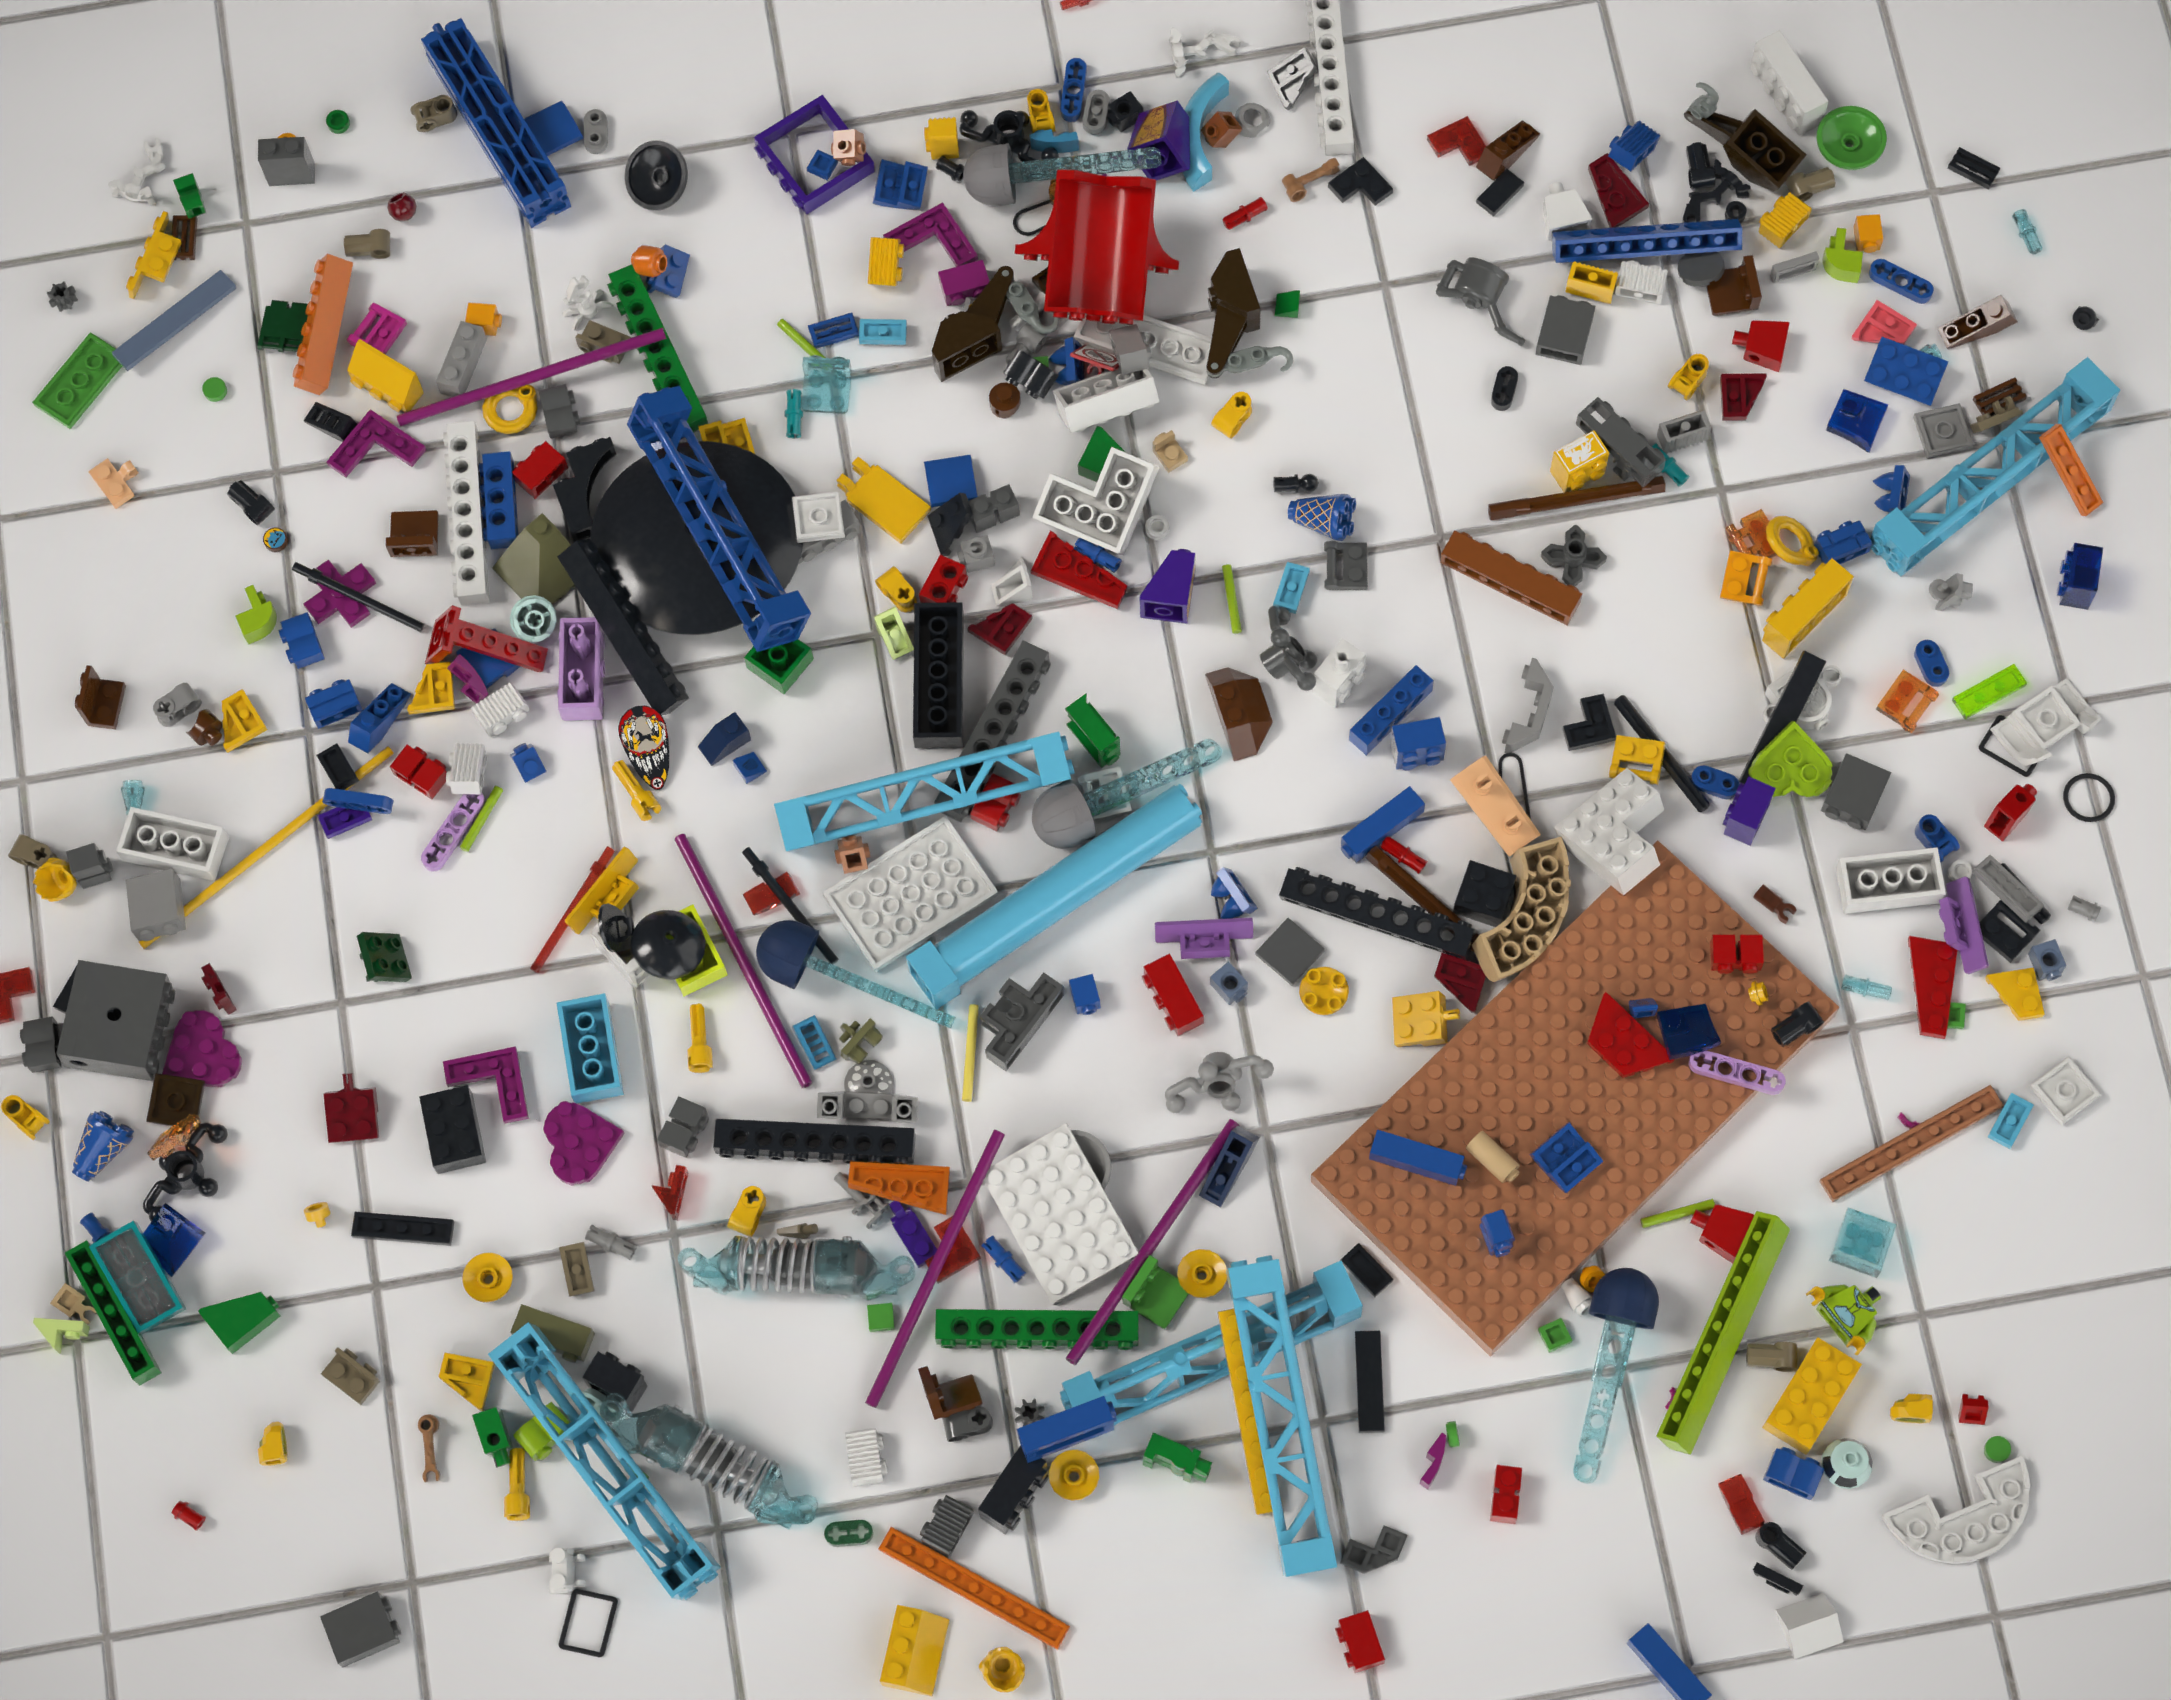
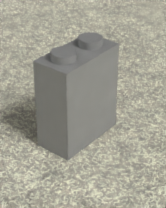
M173 868L126 880L130 927L138 941H149L154 939V937L174 935L178 931L186 930L181 880Z

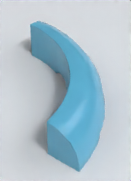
M1216 73L1207 79L1192 95L1185 108V112L1189 116L1190 169L1182 172L1193 192L1212 181V166L1203 152L1200 136L1207 114L1222 99L1229 95V81L1221 73Z

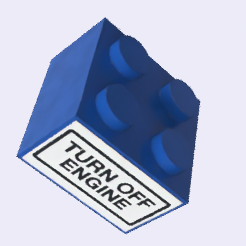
M1440 717L1392 726L1390 746L1396 770L1403 769L1407 771L1415 769L1418 765L1426 764L1427 766H1433L1444 761L1446 740Z

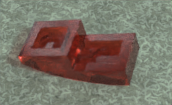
M785 872L775 878L791 899L800 895L790 873ZM764 882L743 894L754 916L782 904Z
M1742 1474L1718 1483L1722 1497L1741 1535L1765 1524L1753 1500V1494Z

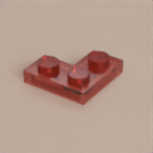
M1468 116L1427 135V141L1438 158L1458 148L1469 166L1479 161L1486 147Z
M30 967L0 973V1024L15 1021L11 998L35 993L33 974Z
M952 1217L934 1227L940 1240H942ZM961 1227L936 1282L938 1284L981 1259L963 1227ZM934 1255L925 1260V1264L928 1268L932 1262Z

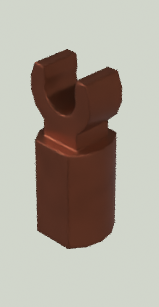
M1764 884L1753 896L1754 899L1772 913H1777L1778 919L1782 923L1786 924L1789 920L1784 915V911H1789L1793 915L1797 911L1794 905L1782 902L1783 899Z

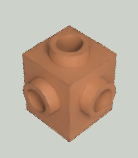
M855 129L833 131V143L831 144L833 159L841 162V165L854 166L855 162H863L864 154L866 153L864 134Z
M851 835L837 841L839 849L834 850L837 864H842L844 874L868 869L866 858L871 857L868 843L863 844L861 836Z

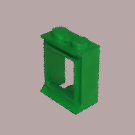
M1087 693L1065 708L1068 717L1071 719L1066 726L1101 768L1114 764L1119 759V755H1121L1120 737H1116L1114 731L1090 702L1087 704Z

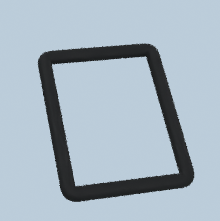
M2002 715L1997 716L1990 729L2006 717ZM1989 729L1979 745V750L2025 777L2030 776L2037 763L2030 765L2026 772L1984 748L1992 735Z
M574 1589L562 1628L559 1647L563 1650L602 1657L605 1654L617 1608V1598ZM577 1594L613 1602L600 1652L564 1644Z

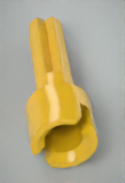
M623 760L616 761L612 766V770L632 797L631 806L642 821L650 820L652 818L649 813L651 808L655 813L659 814L661 805L652 792L644 791Z
M698 1003L690 1006L692 1046L687 1050L688 1069L694 1073H705L710 1068H713L712 1048L706 1043L704 1007Z
M513 1448L509 1451L511 1462L509 1464V1494L504 1497V1517H507V1520L522 1521L530 1518V1497L525 1493V1451L523 1448Z

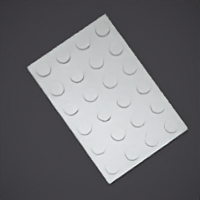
M946 815L868 863V869L856 871L822 892L875 973L999 895L997 889Z
M1067 1123L989 1168L984 1182L1051 1304L1054 1305L1134 1259L1138 1254V1249Z

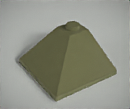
M543 513L521 531L492 567L521 599L526 596L536 595L544 597L553 605L575 587L557 557L571 544Z

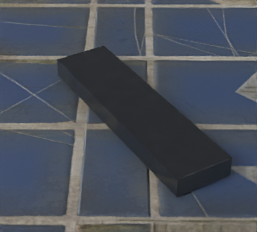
M354 1212L351 1236L352 1238L451 1246L454 1220Z
M1355 1331L1359 1433H1384L1380 1331Z

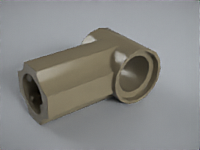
M1826 167L1808 174L1803 172L1795 173L1788 177L1785 184L1789 192L1805 202L1813 194L1835 187L1836 182L1832 170Z
M374 229L370 231V234L345 236L344 249L346 257L370 255L377 259L388 258L390 256V232L386 229Z
M1777 1342L1774 1345L1748 1343L1746 1351L1747 1366L1774 1368V1370L1782 1372L1796 1371L1797 1344L1793 1342Z

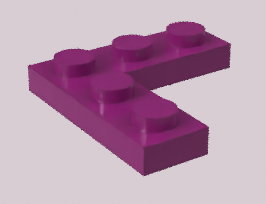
M943 202L883 235V238L900 239V244H904V252L935 235L956 267L978 260L977 253Z
M370 409L326 463L329 467L347 478L375 443L410 467H413L424 454L426 447Z
M516 1046L443 1061L446 1085L448 1087L496 1078L504 1124L529 1119Z

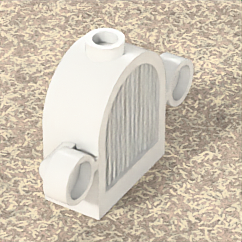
M1829 665L1825 667L1821 678L1818 677L1796 722L1802 730H1812L1815 728L1821 730L1829 723L1827 715L1831 708L1832 696L1827 686L1834 687L1839 684L1842 672L1837 666ZM1794 669L1767 686L1765 696L1772 704L1768 705L1763 713V719L1766 723Z

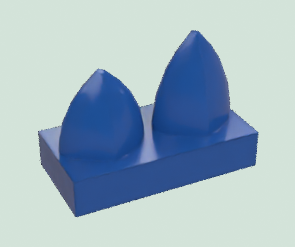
M1074 337L1064 339L1065 346L1056 350L1049 358V361L1055 364L1066 365L1058 373L1059 376L1056 379L1057 383L1065 386L1085 379L1084 361L1070 357L1071 352L1082 346Z
M1895 465L1894 472L1885 473L1873 480V483L1878 487L1891 491V493L1881 496L1874 502L1879 509L1885 512H1891L1896 507L1901 511L1906 507L1910 474L1904 465Z
M1223 867L1216 872L1218 878L1212 886L1211 896L1225 897L1231 894V897L1222 909L1221 919L1236 918L1244 913L1251 914L1258 909L1231 869Z

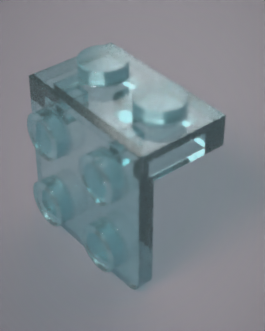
M818 355L803 357L802 410L819 413H847L852 377L850 359H845L844 357L822 358Z

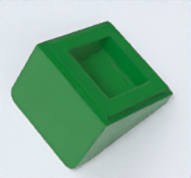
M1300 290L1277 294L1276 317L1298 318Z

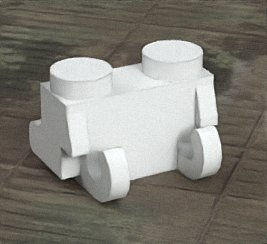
M555 1548L552 1549V1552H549V1563H552V1577L549 1583L550 1594L570 1593V1591H573V1588L585 1587V1580H577L575 1582V1562L585 1561L584 1554L572 1556L573 1549Z

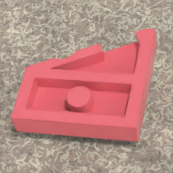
M1876 300L1851 339L1854 341L1879 343L1881 337L1904 345L1917 324L1879 300Z

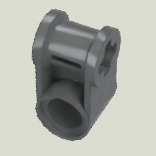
M981 1406L942 1418L948 1442L984 1434L993 1425V1419L989 1411ZM979 1415H982L984 1418L982 1425L977 1423Z

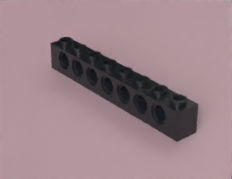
M1296 867L1295 870L1288 868L1279 893L1281 900L1467 960L1476 935L1475 929L1471 928L1472 924L1462 920H1458L1457 923L1448 921V916L1435 912L1434 916L1427 914L1424 908L1416 905H1411V908L1403 906L1402 901L1395 898L1381 899L1378 898L1379 894L1376 892L1365 890L1363 893L1355 890L1356 886L1346 882H1342L1341 885L1333 883V879L1325 875L1319 874L1318 877L1309 875L1310 871L1300 867ZM1307 884L1315 885V890L1312 894L1306 895L1302 892L1303 887ZM1335 891L1338 893L1336 901H1326L1325 898L1329 892ZM1353 899L1361 900V906L1356 910L1349 908V903ZM1375 907H1383L1385 912L1381 917L1376 918L1372 916V910ZM1400 914L1408 916V920L1404 925H1397L1395 923V918ZM1422 922H1429L1431 924V929L1426 933L1418 931V926ZM1447 929L1455 932L1454 937L1449 941L1441 938L1443 931Z
M716 1119L713 1148L715 1153L723 1158L744 1155V1158L747 1159L769 1156L771 1160H783L784 1157H790L800 1162L808 1161V1158L818 1159L819 1162L823 1163L843 1160L847 1164H850V1161L908 1164L914 1163L916 1133L914 1128ZM743 1135L747 1137L743 1144L734 1143L737 1136ZM767 1136L771 1138V1142L768 1145L763 1146L759 1144V1140L762 1137ZM787 1138L796 1139V1143L791 1147L783 1145ZM813 1139L821 1141V1144L816 1148L808 1146L809 1142ZM838 1140L846 1142L842 1149H835L833 1144ZM863 1141L871 1144L867 1150L858 1149V1145ZM889 1142L894 1143L896 1145L895 1148L889 1152L884 1151L882 1149L883 1146Z

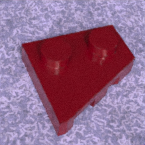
M1767 373L1721 374L1722 421H1746L1766 381Z
M1012 603L1002 608L1000 612L988 615L982 622L976 625H969L967 630L970 634L1006 656L1033 617Z
M1441 953L1434 978L1471 1013L1475 1014L1486 979L1480 964Z
M208 963L201 967L204 973L201 979L208 990L212 988L215 994L212 998L218 1009L224 1008L228 1015L235 1012L237 1009L212 965Z

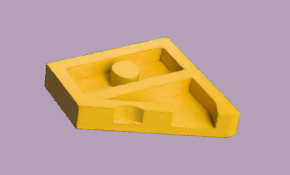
M451 662L426 664L422 673V680L415 689L416 694L413 701L407 707L409 715L455 709L453 674L447 669Z
M243 689L222 700L224 717L222 722L225 741L223 746L227 753L268 730Z
M2034 967L1986 975V982L1995 988L1999 993V998L2010 1007L2011 1012L2018 1021L2040 1018L2045 1015Z
M444 1353L439 1378L478 1410L483 1411L495 1363Z

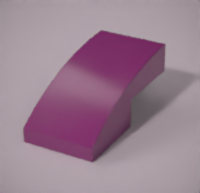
M459 654L447 669L465 683L460 691L473 702L479 703L489 695L476 670Z
M1444 1433L1440 1434L1426 1455V1458L1433 1463L1421 1478L1420 1485L1427 1490L1433 1483L1441 1466L1446 1445V1435Z

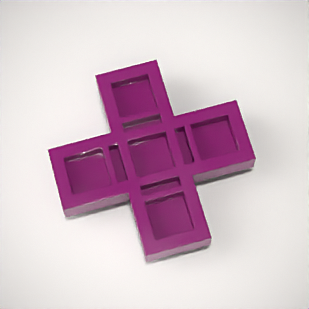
M329 559L316 568L322 571L323 575L360 593H364L376 584L375 579L362 563L343 576L340 575ZM319 583L317 585L322 591L303 603L317 624H320L338 611L352 628L370 615L365 605Z

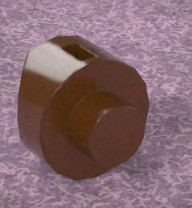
M1005 382L999 383L991 389L989 403L992 413L999 418L1006 419L1019 409L1021 399L1020 392L1016 386Z
M204 709L199 712L193 728L186 733L198 745L202 746L208 743L213 746L222 738L220 733L222 722L210 710Z

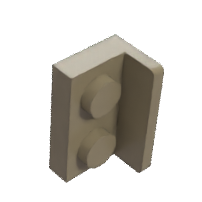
M589 320L583 333L577 334L575 338L579 349L587 353L631 337ZM625 353L603 360L609 363L613 361L620 364Z
M337 1347L335 1357L322 1371L321 1375L358 1404L362 1405L380 1383L379 1379L375 1376L377 1371L367 1363L364 1366L356 1361L358 1356L346 1348L342 1351Z

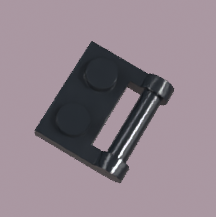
M2002 900L1979 922L1983 940L2010 963L2041 931L2036 925L2032 926L2028 922L2025 923ZM2000 912L2004 914L2026 935L2023 938L2020 937L2000 920L1997 915Z

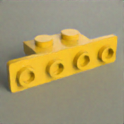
M163 211L161 217L155 219L153 225L154 233L152 237L148 236L144 245L145 253L143 257H138L135 265L136 273L134 277H129L126 285L129 298L135 299L144 276L164 283L181 246V239L164 233L169 223L168 212Z
M623 847L565 919V923L574 933L579 935L593 917L598 919L601 905L609 903L622 910L639 889L635 882L626 878L638 862V859L628 848Z

